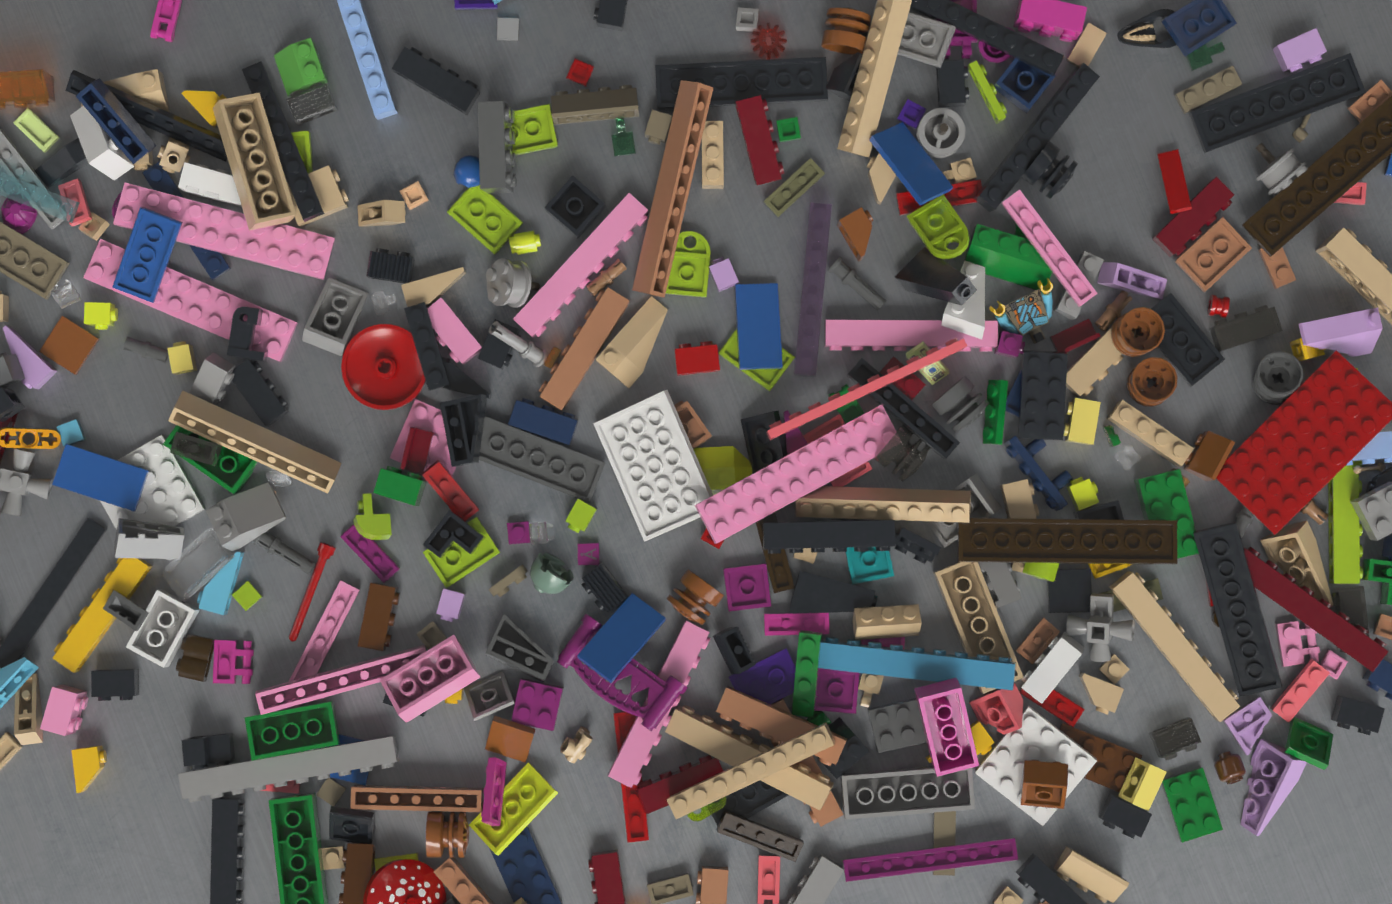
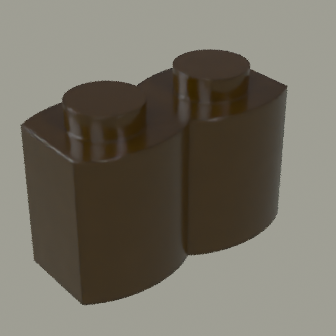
M188 634L187 638L184 637L181 644V650H184L183 657L178 659L176 671H179L178 676L206 682L214 652V640L216 639Z

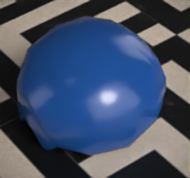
M467 155L460 158L456 163L453 176L457 184H462L467 188L480 185L478 157Z

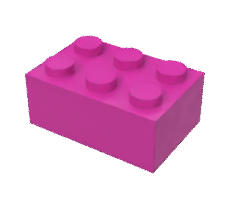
M1019 0L1013 27L1018 28L1020 32L1030 33V31L1039 32L1038 35L1050 38L1052 35L1060 37L1059 40L1072 42L1082 33L1087 7L1058 0Z

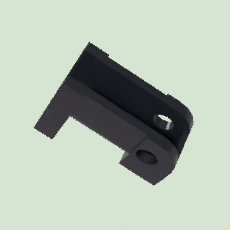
M250 307L236 309L232 318L227 350L228 356L267 362L268 353L252 351L256 325H261L263 310ZM247 314L248 319L244 321L243 317Z

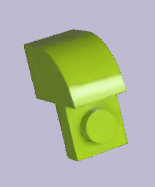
M362 494L360 500L357 501V511L361 515H355L353 519L356 530L367 539H389L392 535L390 514H373L372 494Z

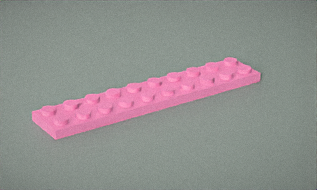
M124 183L113 222L114 225L133 230L140 207H144L183 222L176 240L177 242L321 280L325 278L335 241L333 237L284 224L249 231L243 213Z
M99 240L83 278L228 340L230 339L232 318L236 309L240 307L263 310L261 325H256L252 350L268 353V357L279 362L282 361L297 327V322L168 267L166 268L154 303L112 288L125 249L105 240ZM247 314L243 317L244 321L248 319Z
M879 405L701 501L695 507L714 543L717 544L897 446L902 441L883 405Z

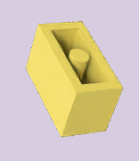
M1073 398L1072 402H1068L1066 414L1069 415V421L1064 424L1063 436H1066L1065 441L1094 445L1101 402Z
M1135 758L1118 797L1149 811L1166 775V771Z

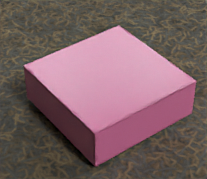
M1328 650L1320 665L1330 672L1329 676L1337 680L1348 661Z

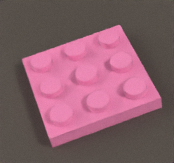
M415 399L390 458L402 463L410 427L434 432L425 470L439 460L453 477L456 467L451 465L442 412L440 409Z

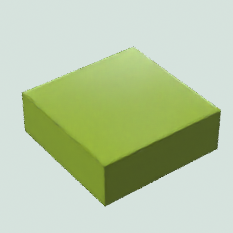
M247 581L232 594L245 611H248L263 597L250 581Z

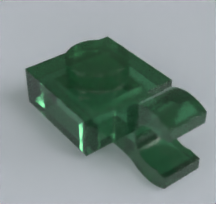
M1217 43L1209 48L1205 44L1186 56L1191 71L1212 64L1211 57L1224 52L1223 43Z
M624 117L615 119L618 134L611 135L614 156L636 154L633 132L626 133Z

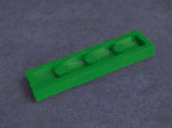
M800 630L792 704L793 715L812 718L814 716L821 632Z

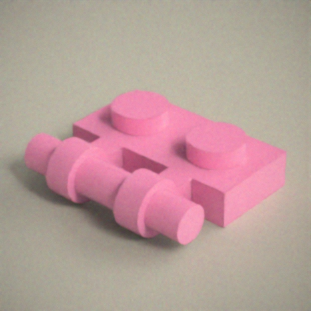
M1298 621L1275 624L1282 667L1305 664L1304 655L1308 654L1310 659L1312 658L1314 661L1319 662L1318 653H1320V648L1316 643L1315 634L1317 632L1306 624L1305 628L1300 629ZM1307 635L1308 647L1302 648L1301 636Z

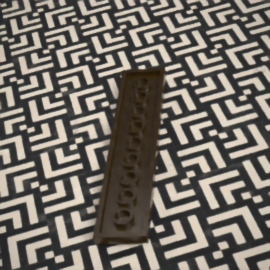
M1392 96L1315 161L1304 173L1293 180L1288 187L1279 192L1242 224L1269 257L1274 255L1392 153Z
M970 518L969 523L958 522V562L1178 564L1177 520Z

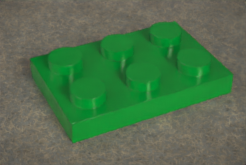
M1202 767L1163 779L1162 786L1180 842L1183 843L1223 830Z

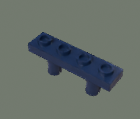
M1016 436L1006 441L1004 445L1006 446L1007 454L1011 458H1015L1020 464L1018 465L1019 469L1024 475L1030 477L1035 490L1044 495L1046 504L1055 511L1061 510L1068 505L1059 491L1073 480L1070 473L1064 470L1053 480H1050L1033 459L1034 455L1047 446L1043 439H1034L1025 447Z

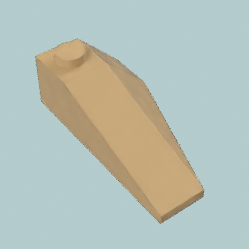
M158 69L103 82L170 112L163 73Z
M1308 521L1289 524L1283 527L1276 535L1272 533L1260 540L1269 560L1274 564L1276 563L1284 572L1282 575L1287 572L1296 579L1295 584L1300 588L1305 585L1315 592L1313 594L1314 598L1319 601L1323 598L1333 605L1317 541Z

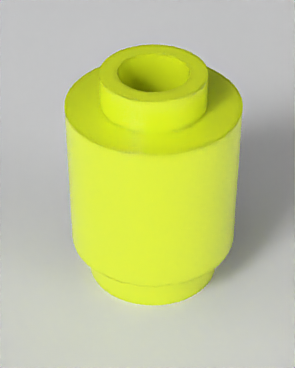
M534 230L516 233L514 236L509 237L512 254L517 253L521 255L537 252L538 247L541 246L540 236L535 234Z

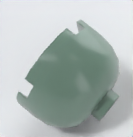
M546 552L543 556L542 553L538 554L530 569L534 588L540 593L545 592L548 594H557L564 591L573 581V573L570 569L567 572L562 567L565 565L562 560Z

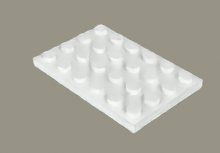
M664 390L593 423L644 542L700 518L695 505L713 496L668 390Z

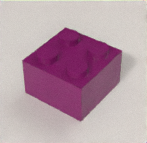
M524 678L520 679L511 721L554 731L564 687Z

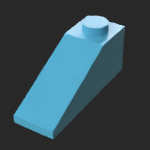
M237 551L204 587V590L199 592L197 603H200L199 609L221 615L228 614L244 552Z
M26 657L0 669V709L39 668Z

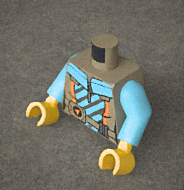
M1047 278L1048 283L1045 286L1042 285L1040 280L1037 284L1041 292L1038 289L1005 306L1000 301H997L999 307L996 310L992 306L989 307V310L995 314L1001 328L1009 333L1021 336L1029 333L1034 344L1046 339L1040 327L1048 324L1052 316L1053 299L1051 290L1053 284L1049 278Z

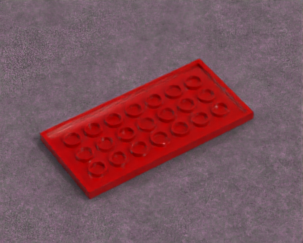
M1336 350L1225 461L1216 479L1276 535L1392 420V402Z

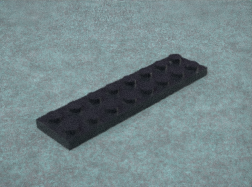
M1349 53L1190 113V117L1205 154L1365 94L1366 91L1353 57Z
M826 57L655 65L657 109L675 108L681 80L699 82L713 87L709 107L735 105L736 101L761 95L762 99H766L767 104L828 101Z
M1237 521L1194 531L1193 535L1239 697L1282 688L1281 678Z

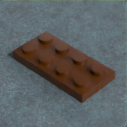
M1062 722L1059 727L1063 733L1097 758V762L1083 778L1120 792L1135 758L1141 759L1143 755Z

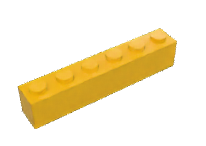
M118 558L116 562L118 566L114 572L111 570L104 578L106 583L102 589L98 588L91 597L93 601L90 606H85L79 614L80 620L77 624H72L66 632L68 637L64 642H59L55 647L54 652L56 654L53 656L54 660L73 673L80 671L116 620V617L103 609L112 592L116 590L130 600L153 566L142 558Z

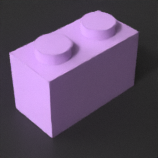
M1317 28L1273 48L1282 71L1290 70L1291 73L1303 68V63L1309 61L1310 64L1320 61L1322 59L1321 56L1327 52Z

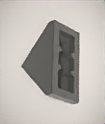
M116 590L112 592L103 607L105 611L135 631L140 629L149 612Z

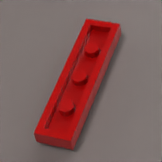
M981 179L951 184L953 186L952 190L944 194L952 207L978 203L973 198L982 188ZM910 192L896 194L899 216L911 214L931 202L928 201L919 205Z

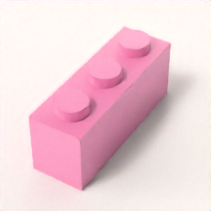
M442 298L427 308L433 329L438 334L436 339L443 347L445 345L451 350L449 355L456 364L458 362H461L463 365L481 351L482 346Z

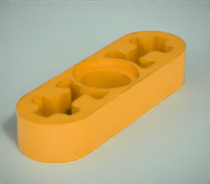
M3 427L0 429V445L5 448L54 449L61 442L60 434L53 429ZM5 432H8L10 436H17L16 432H19V444H15L17 441L15 439H9L7 443L1 439ZM27 432H31L34 435V441L31 444H25L22 440L23 435ZM38 432H41V437H49V433H52L56 440L52 441L50 445L47 441L40 440L41 445H37L39 442Z

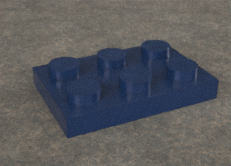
M1193 0L1161 21L1185 57L1237 24L1222 0Z

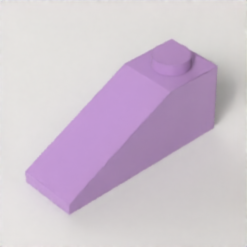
M1103 262L1097 283L1162 300L1167 279L1124 264Z
M5 325L3 331L11 354H16L25 379L21 380L22 383L29 389L32 387L40 389L57 370L12 327Z

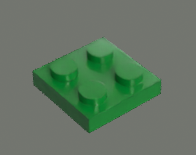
M1294 717L1290 721L1285 753L1325 770L1329 765L1334 734Z

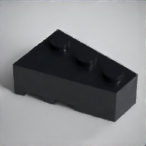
M480 394L440 402L452 467L479 463L487 395Z

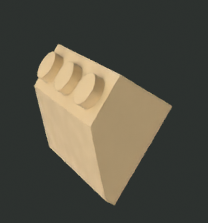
M1068 846L1064 848L1054 866V869L1058 872V877L1067 882L1069 879L1077 882V888L1086 893L1088 890L1096 893L1094 897L1104 903L1107 900L1114 903L1129 885V882L1121 876Z

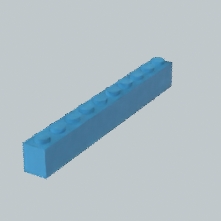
M826 637V640H821L819 668L935 682L957 678L961 685L1013 690L1016 662H1013L1010 657H999L996 660L990 659V655L985 654L969 657L966 652H955V655L946 654V650L941 649L925 652V648L912 647V650L903 649L902 645L890 644V647H881L882 643L869 642L868 645L860 644L859 640L848 639L847 643L839 642V638Z

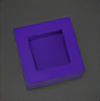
M907 99L897 119L916 129L926 108Z

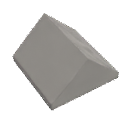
M503 671L464 688L474 721L513 705L516 701Z

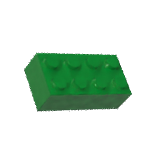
M1176 469L1134 480L1144 520H1177V559L1199 554L1193 535L1196 529L1181 470Z
M333 701L244 717L252 761L340 744Z

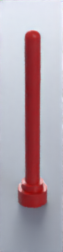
M323 542L319 543L317 548L319 558L289 634V640L292 642L298 638L326 561L334 555L336 547Z

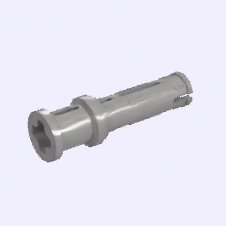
M497 321L492 324L496 329L490 326L489 333L516 349L520 357L529 359L536 367H540L545 363L548 357V352L545 349H539L531 340H523Z

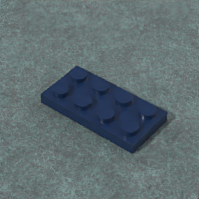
M528 825L499 856L490 849L514 903L522 897L527 904H562Z

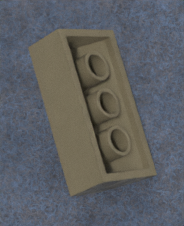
M632 85L619 86V89L611 90L610 87L598 88L596 92H590L589 89L577 90L575 94H568V91L556 92L555 96H551L554 125L639 117L637 89L632 88Z

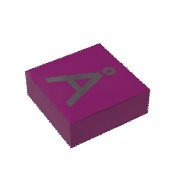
M599 543L577 544L578 565H600Z

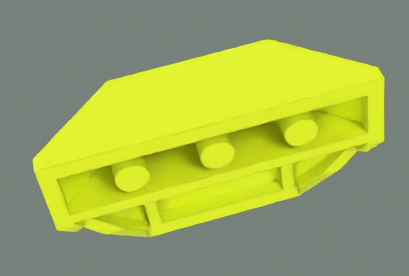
M734 446L694 449L711 490H724L753 474L749 460Z

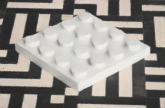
M164 435L158 436L118 459V461L149 470L136 512L101 501L116 530L119 518L177 526L205 510L175 454L163 445L166 440Z
M1028 705L1023 712L1022 727L1005 734L975 770V774L1044 826L1058 808L1021 805L1024 760L1068 764L1067 798L1097 762V758Z

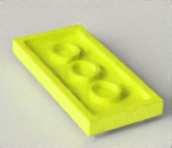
M528 762L504 787L500 826H491L483 823L481 812L469 826L499 856L558 792Z

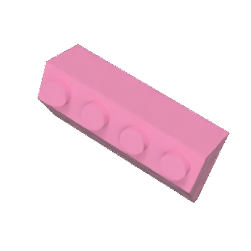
M452 635L385 676L380 682L397 714L407 723L479 679L480 675L456 636Z

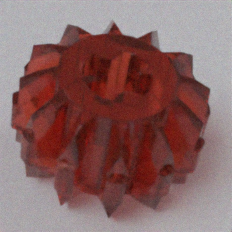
M767 23L766 29L759 25L758 29L760 32H752V35L756 37L750 40L751 44L756 45L752 50L753 52L761 50L758 57L762 58L764 53H766L767 60H770L771 53L778 58L779 52L777 50L784 52L785 47L781 44H786L787 39L781 38L785 34L784 30L777 33L779 28L777 24L773 29H770V23ZM766 37H770L771 41L774 42H771V45H767V42H765Z

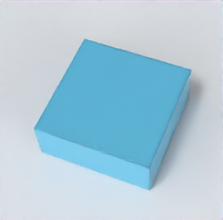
M78 419L56 427L64 447L66 444L72 445L86 440Z

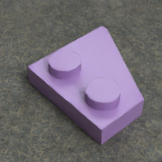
M1258 696L1226 717L1223 721L1245 755H1249L1252 751L1251 748L1257 738L1259 739L1264 726L1269 722L1272 714L1261 697Z

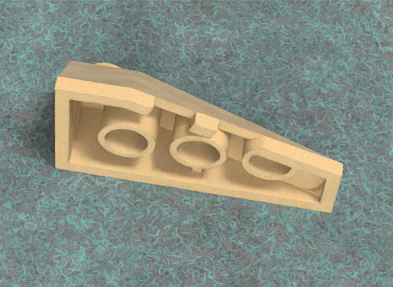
M651 296L596 358V361L627 388L630 389L643 373L668 309Z

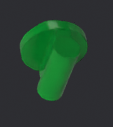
M814 711L813 718L808 717L806 720L817 726L824 723L829 725L831 723V720L823 711Z

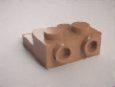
M680 401L674 405L693 450L712 437L688 401L684 403Z

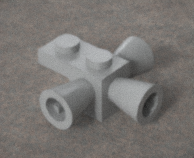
M14 449L13 470L0 468V490L8 492L0 510L1 513L21 516L22 495H28L29 492L48 500L53 479L32 478L33 474L27 473L35 453Z
M1091 594L1089 620L1073 615H1068L1067 636L1087 634V642L1093 643L1090 660L1095 662L1111 660L1108 644L1113 636L1130 641L1134 639V620L1113 622V594Z

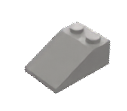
M328 277L304 328L302 341L342 357L351 339L368 293Z
M977 473L953 489L971 491L970 518H989L1002 508ZM926 521L945 548L958 539V522Z
M270 482L225 498L206 510L221 546L233 552L287 518Z

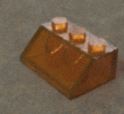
M45 70L0 72V110L14 105V108H26L27 104L44 107L49 106V103L55 102L54 79Z

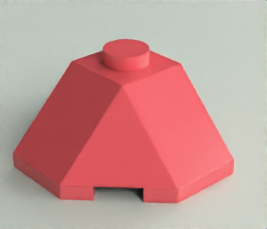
M1015 683L1013 690L994 689L969 702L978 721L985 725L990 724L996 727L997 731L1004 735L1022 727L1023 698Z

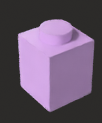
M721 257L711 262L712 265L709 266V270L718 292L739 284L729 258L724 260Z
M443 588L436 614L441 615L440 619L453 622V619H459L466 594Z

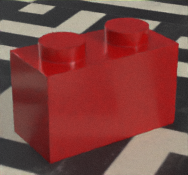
M713 341L700 342V346L691 347V343L678 345L679 348L675 349L677 376L720 371L717 344L713 345Z

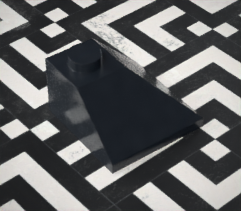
M857 52L834 68L826 89L838 97L850 101L863 54Z

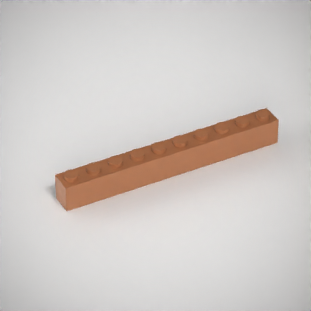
M683 80L680 82L632 288L633 291L665 298L713 92V87Z

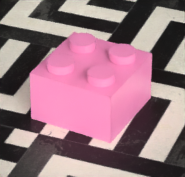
M63 684L53 686L40 729L63 736L76 733V730H79L82 724V718H80L82 709L85 710L88 703L87 691Z

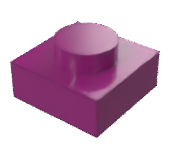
M529 521L507 523L509 545L531 543Z

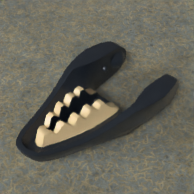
M1171 9L1156 10L1125 26L1117 33L1119 42L1150 48H1171L1176 46L1177 44L1173 38L1164 42H1158L1153 26L1156 20L1165 19L1175 11Z

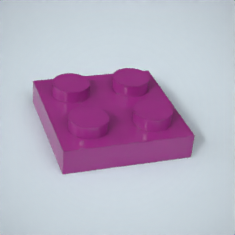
M766 564L723 569L729 612L771 607Z
M818 668L815 710L856 714L859 673Z

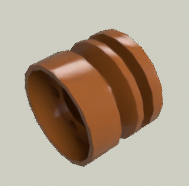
M829 8L826 15L829 19H826L825 25L834 30H825L823 32L821 47L842 54L854 55L857 52L863 54L867 38L859 33L869 31V26L866 24H870L871 16L852 8Z
M1145 307L1134 308L1117 318L1111 330L1112 343L1123 355L1130 357L1142 356L1160 345L1165 333L1164 323L1159 314L1152 309ZM1136 330L1138 337L1134 338V333L1131 331Z
M1151 357L1144 359L1131 371L1127 380V389L1129 395L1136 403L1142 406L1153 407L1160 405L1174 393L1178 377L1175 368L1168 361L1162 358ZM1152 379L1154 383L1153 386L1149 388L1147 384L1148 381Z
M688 569L680 579V582L686 589L684 591L675 587L673 589L674 592L680 595L678 600L670 594L666 599L670 601L675 610L687 619L703 625L706 620L699 616V613L703 612L710 616L711 613L705 605L708 603L716 607L724 595Z
M429 811L426 822L427 857H442L444 848H448L450 858H453L455 848H458V857L464 858L469 844V824L466 812H460L458 822H456L455 812H451L449 821H445L443 812Z

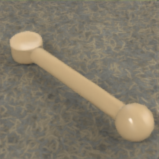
M1378 463L1377 466H1355L1353 472L1355 474L1370 470L1383 472L1386 466L1383 463Z

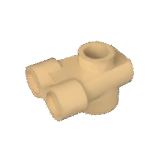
M582 726L575 734L574 739L567 737L560 747V752L571 763H575L577 759H583L586 754V747L593 740L592 736H590V731Z

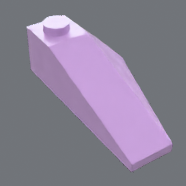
M1378 308L1299 324L1303 345L1322 350H1333V352L1337 350L1339 353H1345L1352 357L1372 353L1383 329Z
M1260 739L1251 759L1253 768L1251 778H1248L1249 792L1248 798L1244 801L1241 826L1254 835L1259 836L1298 782L1307 762L1285 753V748Z

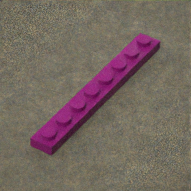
M1015 838L847 859L843 860L845 880L846 882L1016 861L1018 860Z

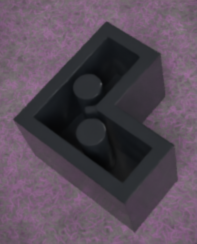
M449 510L423 545L439 558L446 554L454 542L469 554H473L485 539V536L452 510Z
M233 733L196 736L181 740L184 766H190L191 770L203 769L210 762H216V766L228 765L229 760L235 759Z

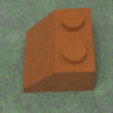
M862 207L840 219L837 224L858 262L865 256L873 218L868 210L864 211Z
M1204 431L1203 434L1199 433L1195 439L1194 444L1196 447L1185 461L1184 470L1204 481H1214L1235 442L1213 432Z
M1024 760L1021 805L1064 809L1068 785V764Z

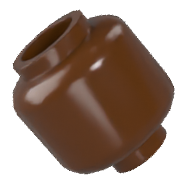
M1230 751L1218 755L1219 760L1214 763V767L1219 780L1226 782L1227 785L1243 780L1242 776L1245 775L1246 770L1241 757L1238 754L1231 755Z

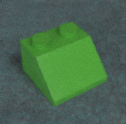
M312 38L290 44L274 55L287 96L328 83Z

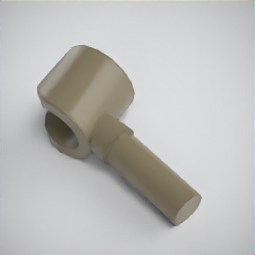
M1311 114L1304 116L1302 123L1292 134L1293 138L1299 143L1308 136V133L1303 129L1306 127Z

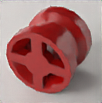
M1212 294L1208 303V316L1216 314L1221 318H1226L1230 298L1226 296L1218 298L1217 295Z

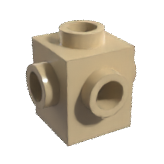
M169 137L166 147L161 145L157 156L161 158L159 165L163 166L162 169L170 173H175V171L180 173L184 162L188 163L190 156L187 155L189 145Z

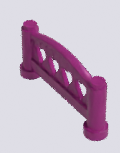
M585 613L581 619L582 624L559 654L557 662L566 669L572 666L580 678L602 699L627 713L641 717L643 720L641 724L650 731L654 728L656 729L679 695H683L688 687L671 675L665 682L635 659L628 663L612 683L600 677L597 672L589 669V666L584 665L577 658L581 650L603 627L602 624ZM632 675L631 691L629 694L625 695L622 689H616L615 683L618 680ZM649 688L647 706L641 707L639 702L632 700L634 693Z

